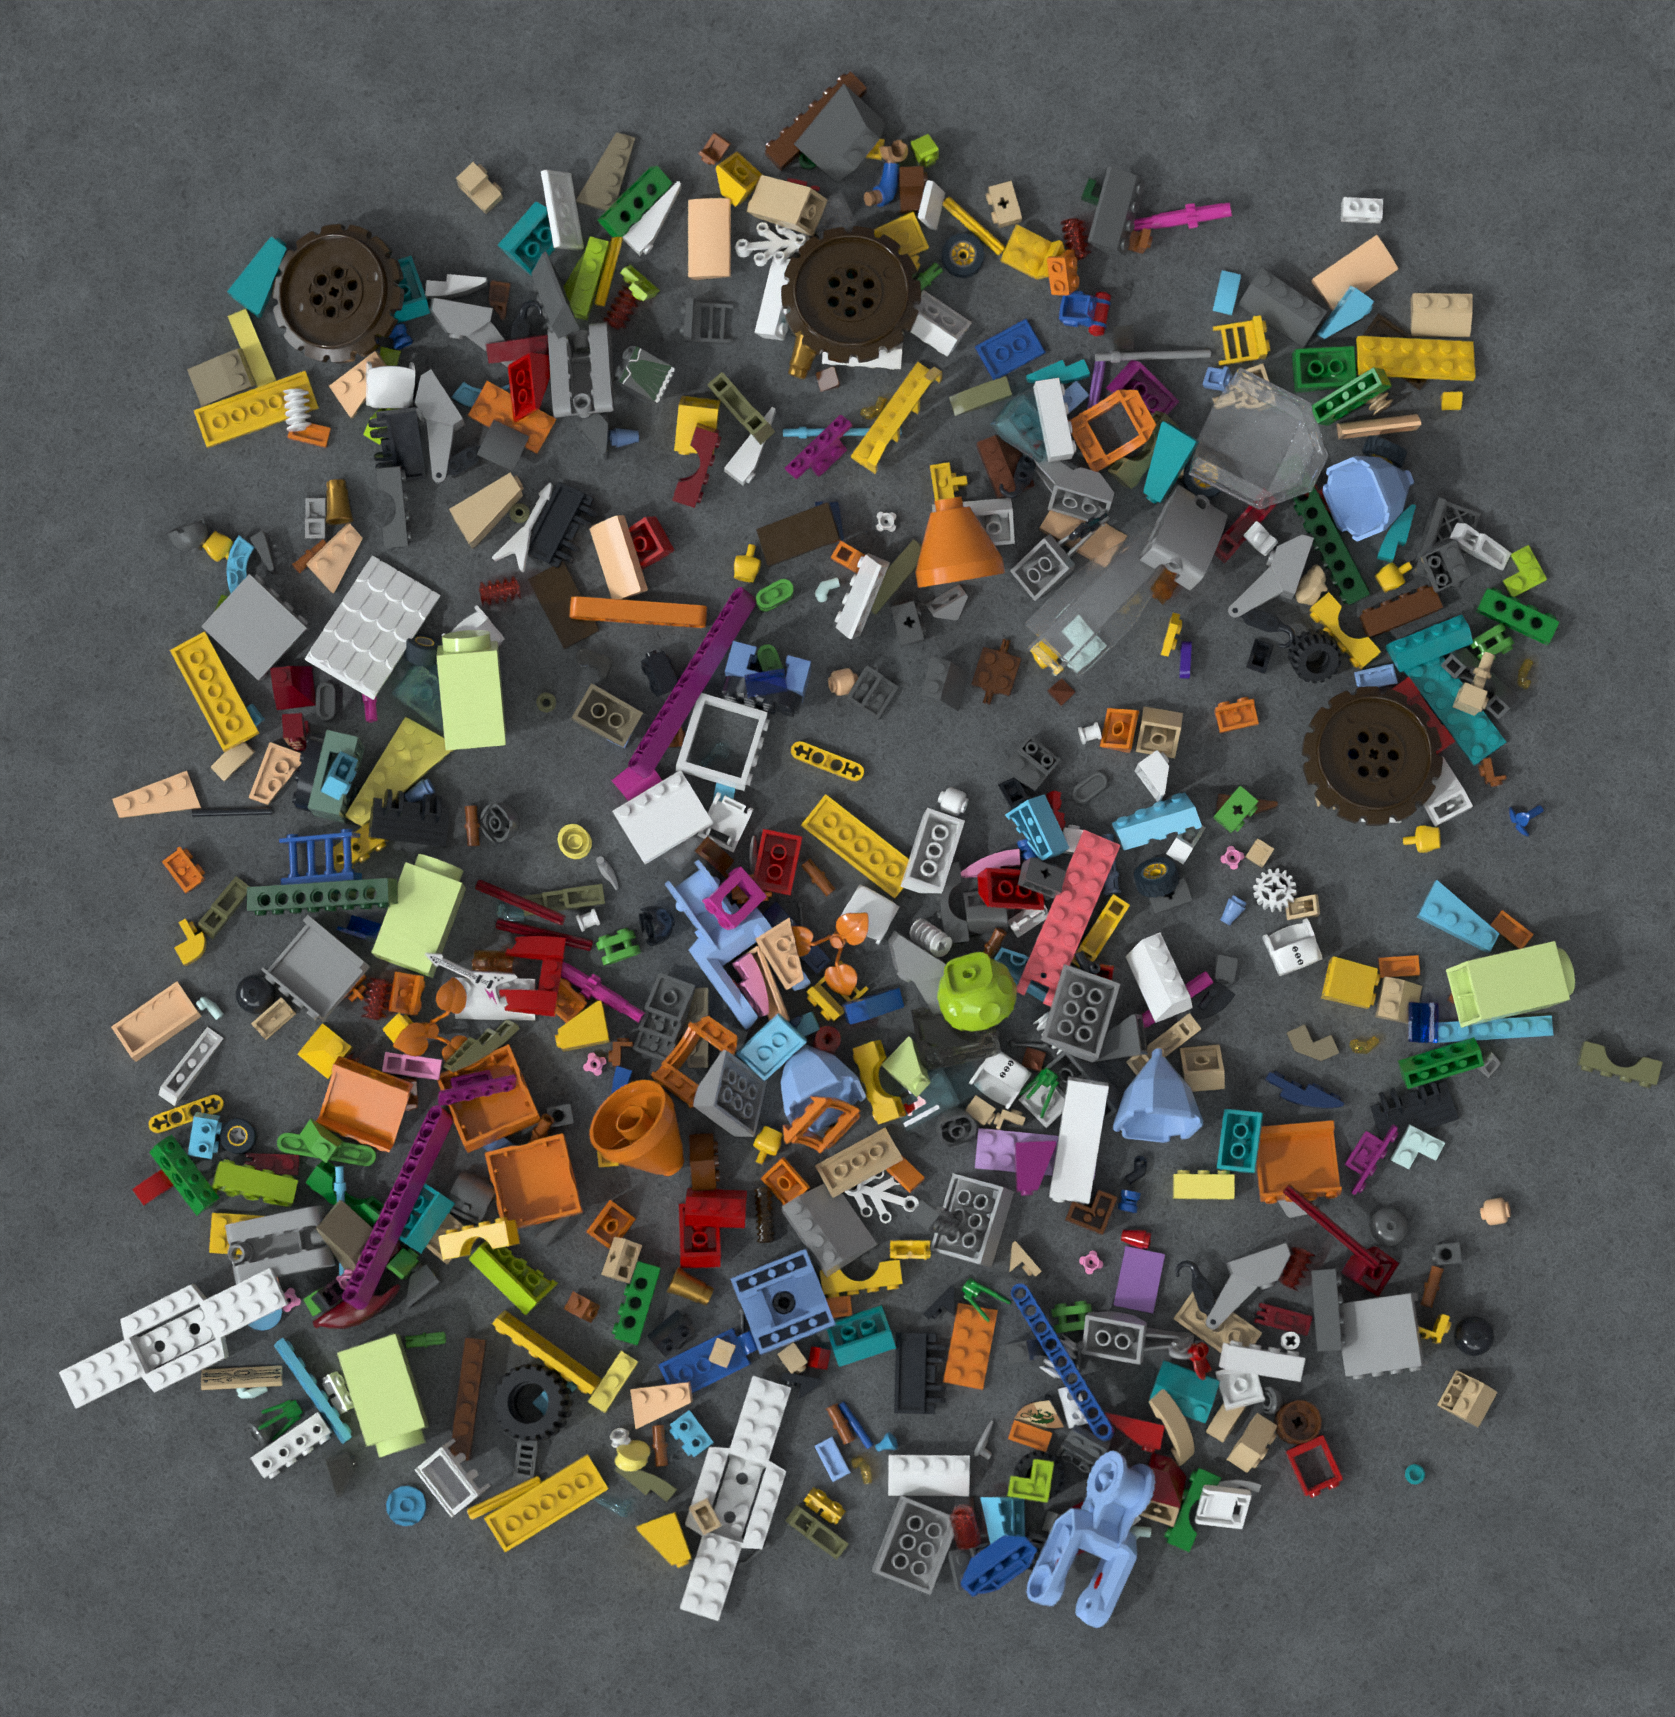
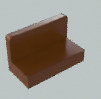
M707 836L695 852L718 874L727 879L729 875L725 871L734 860Z

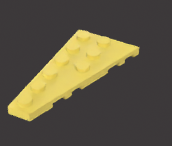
M405 717L345 814V817L363 827L370 821L373 798H382L383 808L385 791L387 789L392 790L393 802L398 791L405 792L433 766L441 762L446 755L454 750L445 749V739Z

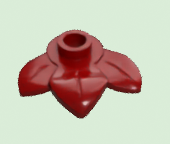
M1204 1342L1193 1343L1188 1349V1354H1193L1189 1359L1193 1361L1196 1374L1201 1380L1206 1379L1205 1373L1212 1371L1206 1359L1209 1348Z

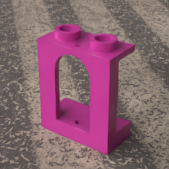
M742 867L733 869L728 874L729 877L709 897L702 900L706 910L714 914L718 919L719 925L727 930L736 928L767 897ZM738 885L749 900L735 914H727L722 908V900Z

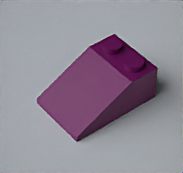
M1131 360L1106 387L1111 394L1118 389L1138 390L1151 415L1155 410L1168 415L1179 402L1141 362Z

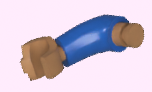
M902 140L894 141L891 146L880 147L881 156L887 163H884L880 183L873 188V191L864 194V201L867 206L877 205L878 207H883L894 199L899 181L900 164H897V162L905 160L908 155V147Z

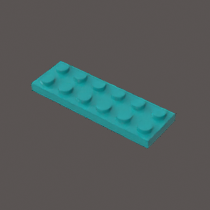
M1442 656L1403 671L1420 691V695L1449 731L1473 766L1506 743L1483 710L1474 716L1453 708L1454 701L1463 683L1460 679H1454L1441 667L1445 661Z

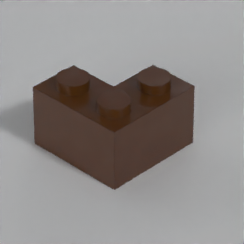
M923 166L899 168L900 214H908L910 212L919 214L926 181L928 180L927 172H923Z
M713 1133L689 1135L692 1191L717 1190L716 1182L720 1181L719 1169L715 1170V1167H719L718 1155L714 1153H718V1141H714Z
M1098 1190L1091 1208L1072 1201L1065 1221L1103 1235L1117 1197Z

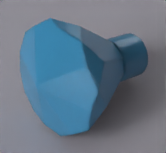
M888 1432L875 1447L878 1452L884 1449L896 1450L898 1449V1444L894 1435Z

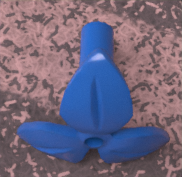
M1538 805L1528 812H1521L1516 815L1513 808L1509 807L1511 822L1516 823L1515 827L1522 835L1529 837L1530 835L1524 826L1528 824L1530 819L1541 814L1543 808Z

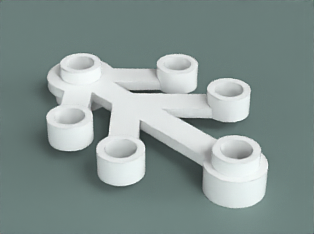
M763 222L757 225L758 234L770 241L749 243L745 239H740L735 245V250L739 257H747L751 254L752 250L768 249L765 253H757L754 256L755 264L763 266L773 256L775 263L781 265L793 253L799 252L798 249L810 238L805 234L797 235L789 228H781L783 226L776 224L777 232L789 238L788 240H782L769 230L767 223ZM782 248H787L784 252L780 251Z
M882 1171L880 1177L874 1175L861 1182L855 1190L848 1189L845 1191L849 1196L855 1197L863 1217H870L872 1215V1208L866 1204L862 1193L869 1195L880 1214V1221L882 1223H889L892 1216L885 1209L881 1199L901 1205L907 1212H913L919 1204L914 1196L903 1198L884 1192V1190L900 1184L894 1182L893 1176L873 1188L865 1186V1184L873 1179L883 1178L884 1171ZM909 1200H912L915 1205L913 1208L907 1207V1202ZM867 1207L870 1209L869 1215L863 1214L862 1211L864 1208ZM883 1214L889 1215L888 1221L882 1220Z

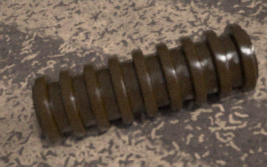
M770 1187L754 1189V1192H756L754 1198L757 1199L755 1205H757L755 1217H758V1220H756V1223H758L756 1227L758 1233L756 1234L759 1236V1239H757L759 1243H772L775 1241V1238H773L775 1233L772 1232L774 1220L772 1219L773 1213H771L773 1201H771L772 1194H770V1191H772V1188Z

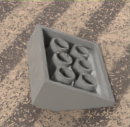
M1064 964L1041 1040L1072 1056L1092 1063L1096 1061L1100 1055L1120 983Z
M723 1050L697 1087L693 1106L734 1137H755L767 1081L761 1079L751 1068L730 1052Z
M952 1174L943 1207L948 1208L956 1179H958L948 1211L962 1221L959 1224L960 1229L951 1237L941 1235L938 1245L937 1241L940 1234L935 1233L930 1250L991 1268L1014 1191Z
M825 1183L797 1196L782 1206L784 1216L826 1277L877 1245L844 1195L841 1193L832 1198Z
M900 1496L871 1571L931 1595L960 1519Z

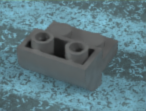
M1029 735L1003 768L1034 793L1055 769L1060 759Z
M978 891L963 893L969 935L993 933L996 927L1008 931L1006 908L987 907Z
M462 1170L448 1198L455 1203L451 1212L479 1225L478 1223L483 1221L489 1206L492 1204L496 1192L493 1184Z
M1075 1424L1060 1447L1057 1456L1065 1462L1078 1467L1081 1471L1090 1474L1092 1467L1099 1460L1100 1456L1106 1453L1110 1444Z
M990 1542L948 1551L956 1591L965 1590L960 1583L970 1559L988 1547Z

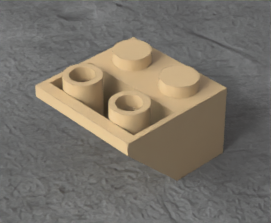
M1456 1370L1437 1406L1479 1427L1497 1392L1486 1384Z

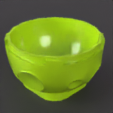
M975 952L952 959L946 964L944 975L940 978L937 1000L945 1020L952 1027L961 1031L985 1030L999 1024L1013 1011L1017 998V985L1004 964L989 958L983 952Z

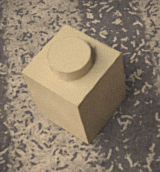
M976 1095L966 1109L973 1119L983 1126L986 1123L990 1125L996 1116L993 1113L995 1108Z
M794 1343L777 1354L791 1374L795 1372L798 1375L807 1368L805 1366L808 1363Z

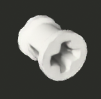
M1097 722L1089 727H1078L1082 744H1086V741L1093 739H1102Z
M594 909L581 916L575 915L582 932L593 925H600Z
M1294 1332L1284 1333L1281 1337V1345L1286 1350H1293L1300 1343L1299 1336ZM1293 1336L1295 1344L1287 1346V1339L1285 1338Z

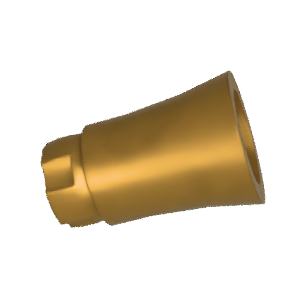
M797 335L788 374L805 380L816 354L802 345L804 336Z
M343 479L329 480L326 491V523L339 525L353 522L346 481Z
M680 1267L677 1268L667 1289L668 1293L679 1295L695 1303L699 1302L705 1306L708 1304L714 1291L713 1287L706 1285L705 1282L693 1277Z

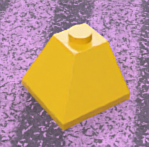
M735 152L716 166L721 194L725 198L731 199V204L735 207L745 201L755 190L757 182L760 180L761 175H763L738 152Z
M322 1023L297 1055L329 1079L333 1073L331 1071L333 1064L338 1056L346 1058L353 1047Z

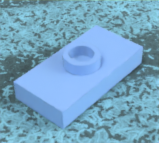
M1077 381L1065 390V395H1063L1064 403L1067 402L1069 413L1086 400L1089 394Z
M1393 664L1354 672L1357 688L1365 686L1380 688L1397 684Z
M833 1437L815 1445L832 1482L851 1473Z

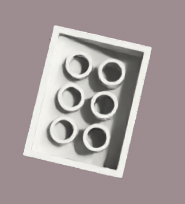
M869 553L865 554V557L861 556L857 565L860 568L857 575H853L850 586H852L850 594L846 593L842 604H845L843 611H839L835 622H837L836 628L849 639H854L861 635L890 562Z
M681 770L613 810L620 826L644 864L649 863L713 824Z

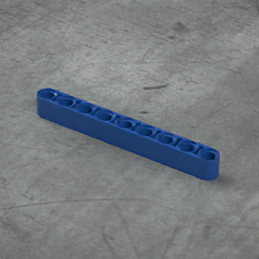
M1016 1284L1011 1290L1013 1300L1094 1434L1102 1441L1110 1440L1114 1435V1428L1032 1292L1026 1285ZM1021 1289L1026 1290L1025 1297L1018 1299L1017 1292ZM1035 1306L1036 1313L1032 1316L1027 1315L1028 1308ZM1045 1323L1047 1325L1046 1330L1039 1333L1037 1331L1038 1325ZM1055 1340L1057 1342L1056 1348L1049 1350L1047 1347L1048 1343ZM1066 1357L1067 1364L1064 1367H1059L1058 1360ZM1076 1374L1078 1377L1077 1382L1069 1384V1376ZM1083 1391L1087 1392L1088 1398L1085 1401H1079V1394ZM1098 1409V1416L1094 1419L1089 1418L1090 1410ZM1102 1426H1108L1109 1432L1105 1436L1099 1434Z

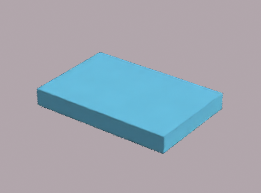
M778 1013L736 1052V1055L761 1079L766 1081L807 1042V1039Z

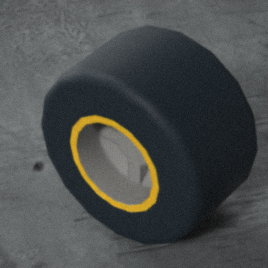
M416 634L412 639H407L406 650L403 655L412 664L424 667L434 666L437 664L438 646H441V643L432 636Z
M231 1119L221 1129V1144L227 1151L233 1154L242 1155L248 1153L257 1142L256 1128L245 1119Z

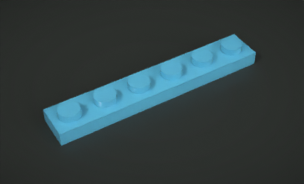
M1552 1015L1497 1019L1462 1028L1459 1021L1432 1023L1433 1043L1460 1042L1473 1037L1478 1041L1553 1036Z
M284 1338L280 1339L275 1343L274 1347L343 1445L352 1437L349 1426L341 1422L337 1409L334 1406L331 1407L327 1402L329 1399L323 1390L320 1391L316 1386L317 1381L311 1373L308 1374L304 1369L306 1367L305 1363L300 1357L297 1358L295 1356L292 1344L288 1340L285 1341Z

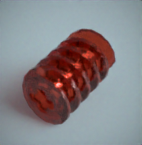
M1071 218L1061 221L1060 224L1064 225L1062 232L1066 233L1063 235V239L1067 241L1065 247L1069 248L1068 250H1074V255L1077 261L1085 259L1092 252L1085 250L1086 247L1090 246V243L1083 241L1088 238V235H1082L1087 228L1080 226L1085 223V220Z
M622 286L623 290L618 291L620 297L614 298L616 304L610 305L613 311L606 312L609 318H603L604 322H607L609 326L617 330L627 328L623 322L631 321L627 315H634L635 313L631 308H638L635 301H642L636 299L632 295V291L625 286Z
M514 575L511 576L510 582L506 577H503V583L496 579L495 585L492 584L491 580H488L487 586L480 582L479 592L482 607H484V601L491 605L492 599H494L496 604H499L500 598L507 602L508 596L514 601L516 594L521 599L518 580H516Z
M369 978L373 982L367 983V986L372 990L365 992L370 998L364 999V1002L369 1004V1006L363 1007L367 1014H362L361 1017L381 1021V1018H387V1015L382 1013V1011L388 1010V1007L383 1004L390 1002L385 995L391 994V991L387 990L386 987L393 986V984L386 980Z
M831 1026L822 1027L815 1036L813 1047L833 1055L840 1044L841 1037L839 1032ZM825 1038L829 1039V1044H825Z
M1292 1247L1291 1250L1295 1255L1290 1254L1289 1259L1291 1262H1286L1285 1264L1288 1269L1282 1270L1284 1276H1280L1278 1280L1282 1285L1299 1292L1295 1285L1302 1286L1298 1279L1306 1278L1302 1271H1309L1306 1264L1313 1263L1309 1257H1316V1255L1302 1248Z
M963 1504L956 1506L949 1517L951 1528L955 1535L956 1546L961 1550L975 1548L982 1540L973 1508Z

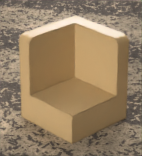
M1257 838L1245 858L1262 868L1274 848Z
M717 1338L709 1361L727 1368L736 1346Z

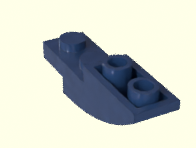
M776 901L762 914L772 927L777 926L790 918L791 926H799ZM818 945L811 946L810 952L801 957L816 974L831 961Z
M1276 1071L1273 1073L1269 1072L1265 1078V1081L1282 1089L1278 1097L1297 1105L1318 1109L1341 1108L1344 1105V1102L1340 1101L1342 1099L1340 1096L1332 1092L1330 1095L1323 1092L1324 1088L1316 1083H1313V1085L1308 1084L1305 1090L1301 1089V1084L1293 1080L1291 1083L1284 1080L1285 1076Z

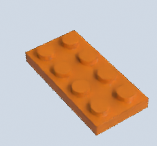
M488 381L485 383L468 414L469 417L489 428L493 420L529 436L525 448L538 454L556 421L552 416L537 410L518 422H514L511 394Z
M958 1303L943 1380L944 1383L983 1390L998 1310L980 1307L990 1319L987 1322L972 1305Z

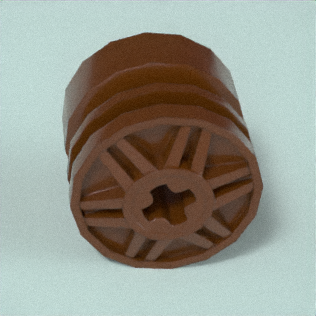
M1300 1400L1282 1406L1274 1417V1424L1277 1425L1276 1434L1282 1441L1288 1444L1298 1445L1312 1440L1318 1435L1321 1428V1416L1318 1409L1313 1404ZM1296 1418L1297 1422L1300 1423V1426L1297 1427L1292 1423V1420H1296Z

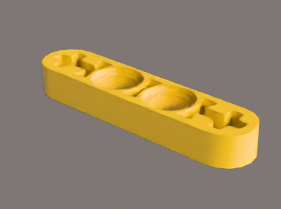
M801 741L795 742L791 747L793 758L854 782L861 780L864 776L863 767L846 758ZM801 745L806 752H809V748L813 749L809 760L805 759L807 755L803 753L797 756V752L794 750L795 747L799 748ZM815 753L823 754V762L815 763L812 757ZM834 760L842 762L843 766L838 771L831 768V763ZM846 763L850 764L848 766L849 769L854 770L855 767H858V772L861 773L860 776L856 775L854 778L849 771H846V775L842 774Z
M210 1095L151 1117L148 1123L149 1128L154 1133H163L193 1122L194 1116L190 1112L192 1106L199 1105L201 1113H205V1107L202 1102L205 1101V1105H208L215 1098L216 1101H220V1104L217 1105L218 1109L214 1107L207 1108L209 1111L207 1114L213 1115L223 1109L224 1101L218 1095ZM175 1112L182 1114L183 1118L179 1123L172 1121L171 1117ZM167 1115L171 1126L167 1127L168 1125L165 1123L161 1125L160 1130L156 1127L153 1128L156 1119L164 1121L166 1120L164 1116Z

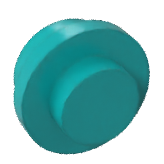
M1412 1464L1406 1468L1405 1478L1411 1484H1420L1425 1478V1471L1420 1465Z

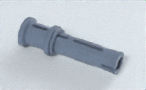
M1114 834L1101 835V837L1114 842ZM1114 860L1104 883L1105 891L1103 895L1121 894L1118 884L1120 874L1116 871V860Z

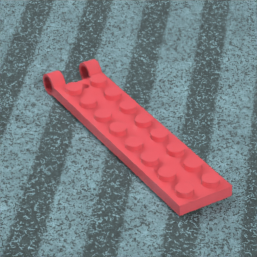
M1083 830L1066 870L1062 891L1059 895L1055 896L1017 986V993L1025 995L1030 981H1035L1049 987L1043 1004L1051 1007L1063 965L1070 966L1120 848L1119 844ZM1045 973L1046 978H1042L1041 974Z

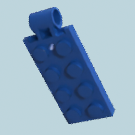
M734 1328L658 1366L667 1384L690 1382L691 1392L694 1393L750 1365L751 1362L750 1360L748 1361L746 1355L758 1350L751 1330L737 1337ZM717 1338L736 1346L727 1368L709 1361Z

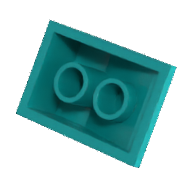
M412 256L398 259L403 274V280L399 282L398 286L404 289V301L402 310L396 311L394 314L395 318L398 319L397 323L430 314L427 298Z

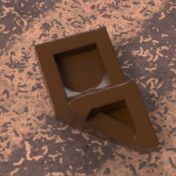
M491 280L488 301L499 317L505 320L511 283Z

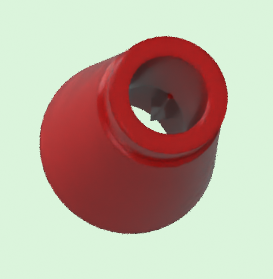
M1123 1229L1121 1241L1142 1250L1144 1248L1148 1249L1151 1242V1233L1147 1232V1230Z

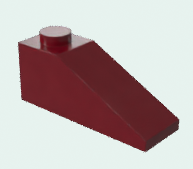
M545 334L485 344L488 364L518 360L528 353L549 355L548 336Z

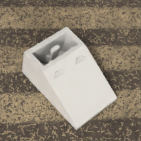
M1443 757L1441 776L1438 780H1432L1436 788L1424 804L1435 827L1473 807L1464 788Z

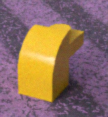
M184 919L178 923L188 940L174 947L183 965L188 966L201 958L206 950L207 941L203 932L195 934L198 930L193 921L188 922L187 919Z

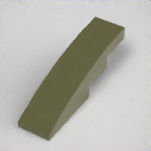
M915 539L912 540L887 569L871 608L874 614H877L916 569L922 545Z
M602 884L521 896L556 912L605 904ZM523 910L524 917L535 915L533 913Z
M506 1019L496 1031L488 1028L477 1040L469 1037L442 1066L451 1072L467 1067L489 1055L520 1028L516 1023Z

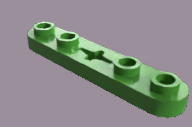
M283 1133L278 1137L277 1146L282 1152L320 1159L308 1149L299 1134ZM343 1142L330 1161L371 1166L376 1160V1152L368 1146Z

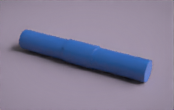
M842 1402L839 1404V1409L847 1418L850 1426L865 1447L868 1449L874 1444L846 1403Z

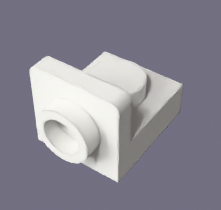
M1257 521L1243 535L1252 547L1264 556L1278 543Z

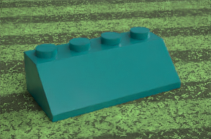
M1459 615L1391 642L1385 648L1398 671L1402 672L1473 644L1468 623L1463 615Z

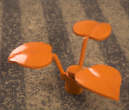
M846 913L841 915L836 922V931L833 935L829 934L827 937L815 942H811L813 940V932L803 926H791L799 957L807 955L811 950V946H816L827 940H830L832 947L838 949L835 966H829L825 970V981L834 992L845 996L851 995L858 981L857 973L848 964H841L839 966V960L846 942L851 945H858L866 938L869 929L868 913Z
M452 977L438 990L436 1002L440 1009L447 1010L444 1014L431 1019L430 1022L409 1024L400 1032L393 1047L409 1056L417 1057L427 1050L428 1040L426 1038H434L448 1044L442 1050V1056L446 1062L468 1038L457 1035L450 1042L448 1039L438 1036L439 1028L435 1023L448 1016L450 1012L459 1014L464 1010L467 996L461 982Z

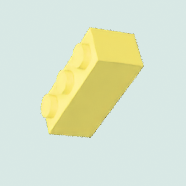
M1178 1170V1174L1173 1175V1199H1234V1175H1230V1171H1218V1174H1210V1171L1200 1170L1198 1174H1190L1189 1170Z
M621 1351L588 1402L606 1413L639 1362Z

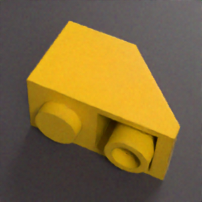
M398 1013L382 1030L394 1043L400 1032L413 1022L406 1014L402 1016Z

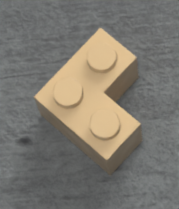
M472 162L456 180L459 188L487 214L503 198L502 189L495 182L492 184L488 180L487 171L481 164L477 166Z
M1257 1413L1250 1421L1242 1437L1235 1444L1227 1460L1245 1472H1248L1251 1467L1256 1468L1268 1451L1265 1447L1267 1444L1271 1445L1277 1436L1274 1433L1277 1425Z

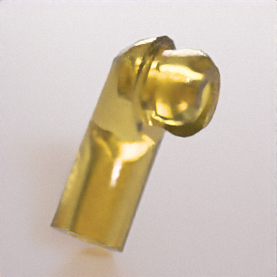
M878 396L874 406L861 409V416L867 420L879 417L887 399Z
M1525 659L1518 671L1517 684L1525 690L1531 684V680L1526 678L1533 666V661L1530 659Z
M1373 1035L1366 1042L1353 1039L1350 1041L1349 1047L1354 1053L1368 1054L1380 1041Z
M862 1456L853 1457L851 1459L853 1468L860 1467L863 1484L872 1483L871 1468Z

